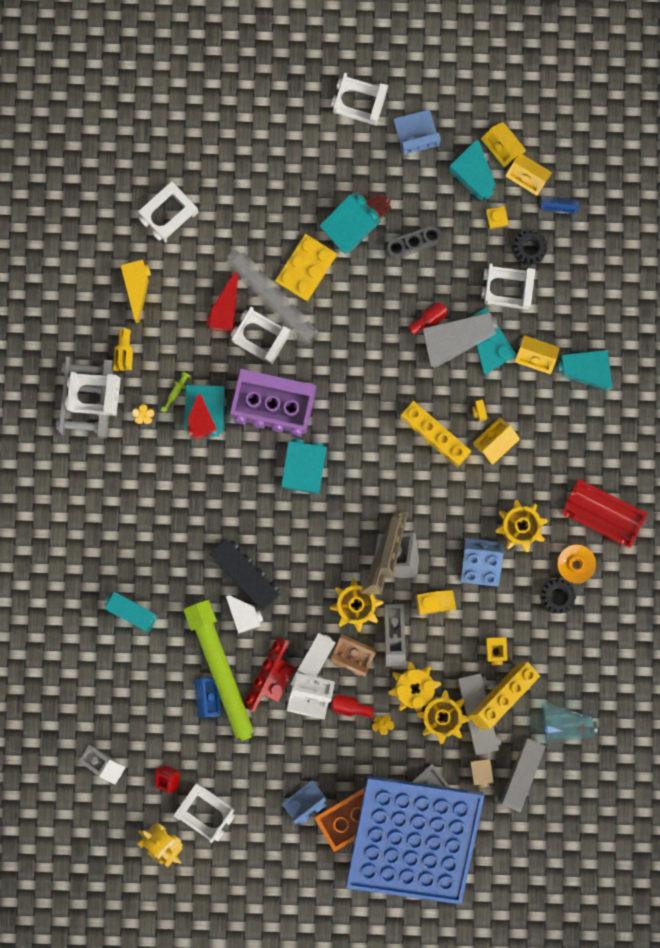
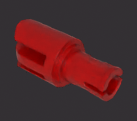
M442 303L431 304L421 312V317L409 325L408 328L415 336L427 326H435L446 317V307Z
M337 695L330 702L332 711L349 717L357 714L371 719L374 713V706L358 703L357 698L346 695Z

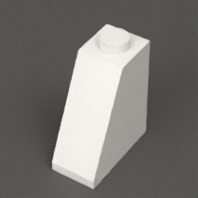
M318 633L296 673L317 677L335 642L330 637ZM295 674V676H294V678H293V680H292V682H291V684H290V685H292V686H293V683H294L296 674Z

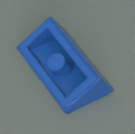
M542 195L539 209L576 214L579 210V201L577 199Z
M213 677L195 679L198 718L222 716L220 695Z

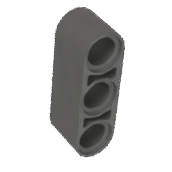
M429 226L395 238L388 243L387 254L392 259H400L431 248L439 242L440 231L435 226ZM428 233H434L436 235V239L429 240L426 237V235ZM416 239L419 244L413 247L409 244V240ZM397 245L401 248V251L394 253L391 251V247Z

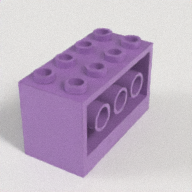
M240 369L230 413L231 418L238 424L246 425V422H249L256 428L264 429L267 426L271 427L274 432L283 433V430L291 432L290 435L302 437V435L307 434L316 394V385ZM257 399L258 403L251 405L250 401ZM272 403H276L277 407H274V409H270L269 405H271ZM294 407L296 411L289 413L287 409Z

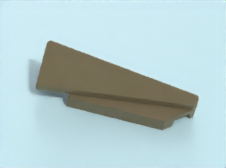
M394 511L361 593L382 594L385 577L393 578L408 512Z

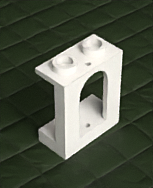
M344 73L343 78L338 80L336 88L339 89L338 95H334L331 106L334 107L333 113L377 126L388 85L381 83L379 87L349 78L347 73ZM348 90H354L376 97L372 113H366L345 106L341 100L343 93Z
M172 181L138 211L140 215L139 220L145 227L150 226L154 230L152 234L159 241L162 239L165 243L167 238L191 216L195 217L199 213L198 208ZM172 195L184 208L164 226L155 225L151 220L153 211Z
M489 264L488 269L484 270L483 280H487L486 287L482 288L481 294L484 304L529 310L532 301L535 269L528 268L527 271L493 267V264ZM495 278L525 281L523 299L493 295L490 291V282Z
M250 307L249 311L245 310L242 314L240 326H236L231 333L233 337L231 339L232 343L272 365L291 331L287 327H281L255 312ZM251 323L257 324L277 336L269 352L244 337L243 330L246 325Z
M71 372L67 380L69 391L68 396L65 398L66 410L73 413L116 416L121 378L113 374L101 376ZM84 385L106 386L104 405L80 402L78 390Z
M296 673L287 711L325 720L327 706L331 702L335 682Z
M196 783L174 814V817L182 820L212 843L214 839L219 841L224 833L221 829L225 824L230 825L236 815L233 814L234 808ZM197 796L222 813L223 822L219 827H208L187 812Z

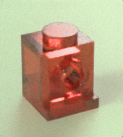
M376 194L367 204L379 214L380 220L391 210L389 205L391 202L385 195L380 196ZM379 204L381 208L375 209L374 205Z

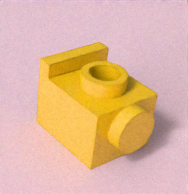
M506 637L486 638L487 662H491V665H503V661H507ZM494 648L499 649L498 655L493 654L492 651Z

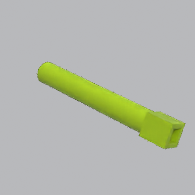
M209 600L183 609L191 631H196L235 738H240L241 741L251 738V733L254 730L213 624L217 620Z

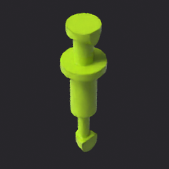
M184 371L181 373L182 377L179 382H174L176 385L168 396L167 404L161 408L162 412H166L182 388H186L183 385L187 378L191 376Z

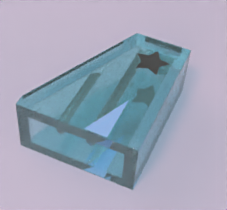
M542 703L546 742L595 738V733H598L596 721L593 722V718L549 703Z

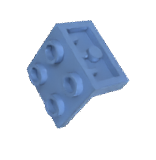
M430 110L394 119L403 155L440 146V135L436 133Z
M465 538L461 582L499 586L504 554L503 542Z
M311 780L284 801L282 805L292 817L294 824L296 825L299 822L302 825L310 818L309 814L315 810L317 813L326 806L324 802L327 801V798L315 782Z

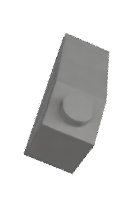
M384 604L386 666H405L404 604Z

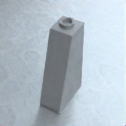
M491 313L424 328L423 331L431 366L436 368L495 335V329L498 328L496 317H493Z
M533 736L531 739L525 738L500 798V804L521 812L546 747L541 744L542 740Z

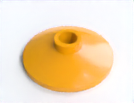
M572 545L565 548L559 555L558 570L565 580L571 583H583L593 576L596 569V559L587 547ZM574 561L579 562L578 568L573 567L572 564Z

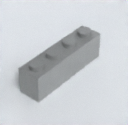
M481 674L457 679L461 698L465 701L463 707L467 717L486 697L485 688H488L487 681ZM471 719L467 722L475 755L499 750L498 746L501 745L499 734H495L494 726L491 729L479 730Z

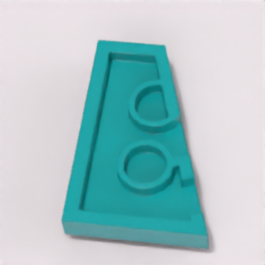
M484 308L471 317L487 314L489 311L487 308ZM499 327L495 329V335L477 344L484 376L516 356V353Z

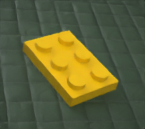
M305 234L275 280V283L308 302L337 257V253Z

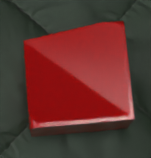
M167 765L156 769L155 787L168 793L179 788L180 771Z

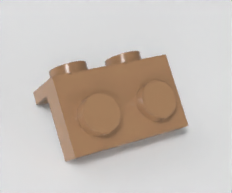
M341 634L330 661L340 668L344 667L351 670L356 675L366 676L377 650Z

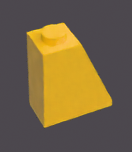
M453 590L436 591L415 596L418 616L456 610Z

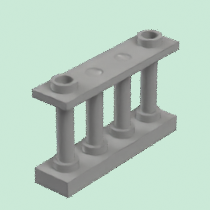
M66 357V362L62 363V373L65 374L60 418H57L56 429L59 430L61 435H65L66 428L95 431L99 438L107 439L109 415H99V421L95 423L66 421L67 407L65 406V398L68 396L67 380L71 372L107 376V374H113V361L104 360V365L101 366L72 364L70 357ZM84 385L78 390L80 392L98 393V395H101L100 403L97 402V404L104 405L106 386Z

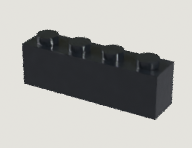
M225 539L210 556L264 611L280 596L278 593L280 589L273 581L270 584L266 581L265 577L267 575L259 567L255 569L251 565L253 560L246 553L242 555L238 551L240 547L233 539L230 542Z

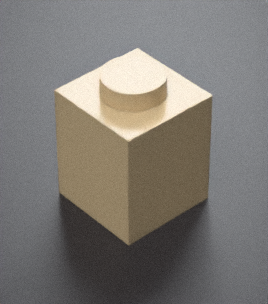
M490 759L469 761L472 784L477 785L478 788L489 787V783H493Z

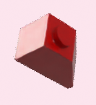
M197 395L187 420L189 426L186 427L190 437L194 436L196 441L217 432L202 395Z

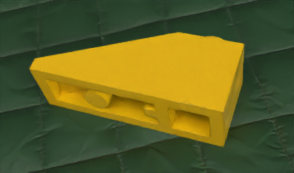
M143 260L121 265L136 323H139L149 284L148 276L151 275L149 265H145Z

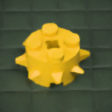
M515 500L512 510L509 512H499L503 518L502 526L495 531L504 535L508 541L507 549L516 545L522 546L525 552H529L530 543L535 540L544 542L545 539L540 532L542 526L548 520L539 518L540 516L536 512L537 504L534 503L531 507H522L519 501ZM521 522H524V527H526V530L522 529L520 531L518 529L519 526H517V523L520 524Z
M355 579L351 580L350 587H347L345 590L335 588L339 598L336 604L330 606V610L338 611L341 616L340 627L346 623L354 624L357 631L361 632L362 624L368 620L377 623L378 620L374 615L375 607L383 604V601L375 599L373 594L361 593L363 586H358ZM354 600H358V603L361 602L362 604L357 611L351 608Z
M408 662L407 671H404L402 674L393 672L392 675L396 679L395 688L388 693L389 695L397 696L401 701L400 711L410 707L414 708L417 713H421L423 706H426L432 699L435 700L433 695L435 689L441 686V682L433 681L429 676L430 666L419 670L415 669L412 662ZM418 683L419 692L412 694L410 686Z
M444 690L441 698L432 699L424 712L417 713V717L423 719L426 726L422 734L425 736L432 733L438 736L440 744L444 743L447 736L454 735L459 739L462 738L459 729L462 723L470 721L469 717L463 715L461 709L465 702L464 699L456 702L449 699L447 690ZM441 712L448 714L447 722L439 720Z
M159 823L152 825L147 832L138 830L142 836V839L138 842L139 847H145L147 854L161 865L164 863L166 868L172 862L181 864L177 855L183 849V845L178 837L174 834L169 836L165 831L166 829Z

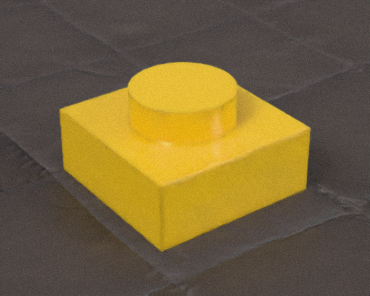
M505 206L486 209L489 229L508 226Z
M483 400L475 401L474 407H472L474 418H478V422L486 421L487 414Z

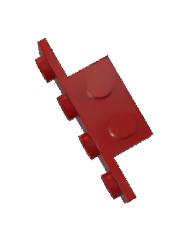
M277 637L276 641L273 642L271 651L264 660L259 675L254 679V685L250 693L245 697L244 706L254 712L263 695L277 702L279 701L295 669L294 666L281 660L289 644L288 641Z

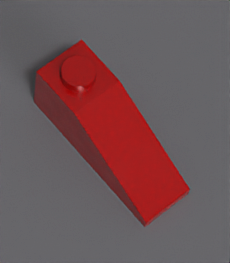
M233 273L212 307L211 314L207 315V325H210L211 331L232 332L234 329L238 273Z

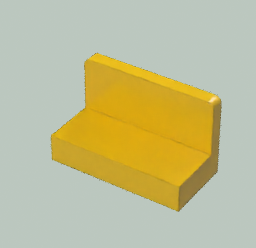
M504 122L493 126L481 138L503 167L508 166L517 156L526 152V149Z
M522 154L515 159L506 177L538 196L552 172Z
M523 336L515 362L551 374L560 348L528 336Z
M499 418L472 444L485 455L491 464H494L519 441V437L511 425Z

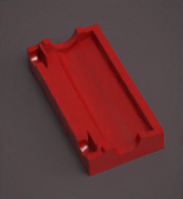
M580 479L576 481L561 512V515L627 548L632 547L637 533L648 514Z

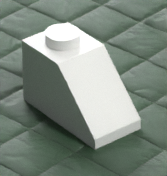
M230 595L226 596L239 634L261 626L260 622L263 619L260 610L256 611L253 606Z
M88 745L79 760L80 763L96 775L113 784L117 783L125 769L116 760L91 745Z

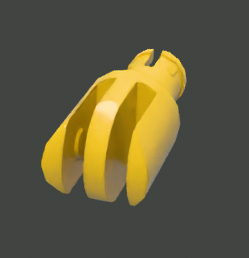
M123 328V331L122 329L118 330V345L114 347L113 371L132 370L133 348L130 346L131 330Z

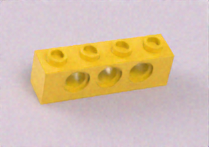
M415 401L401 414L400 418L457 468L471 453L469 448Z
M529 662L517 664L468 717L479 730L491 729L533 685L540 675Z

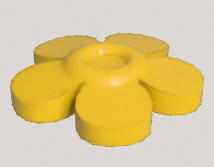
M141 404L139 409H133L132 414L135 416V422L141 424L144 420L145 424H150L152 422L151 417L154 416V410H147V405Z
M384 715L383 719L377 716L374 718L372 729L375 732L380 730L381 735H386L388 729H394V723L388 715Z

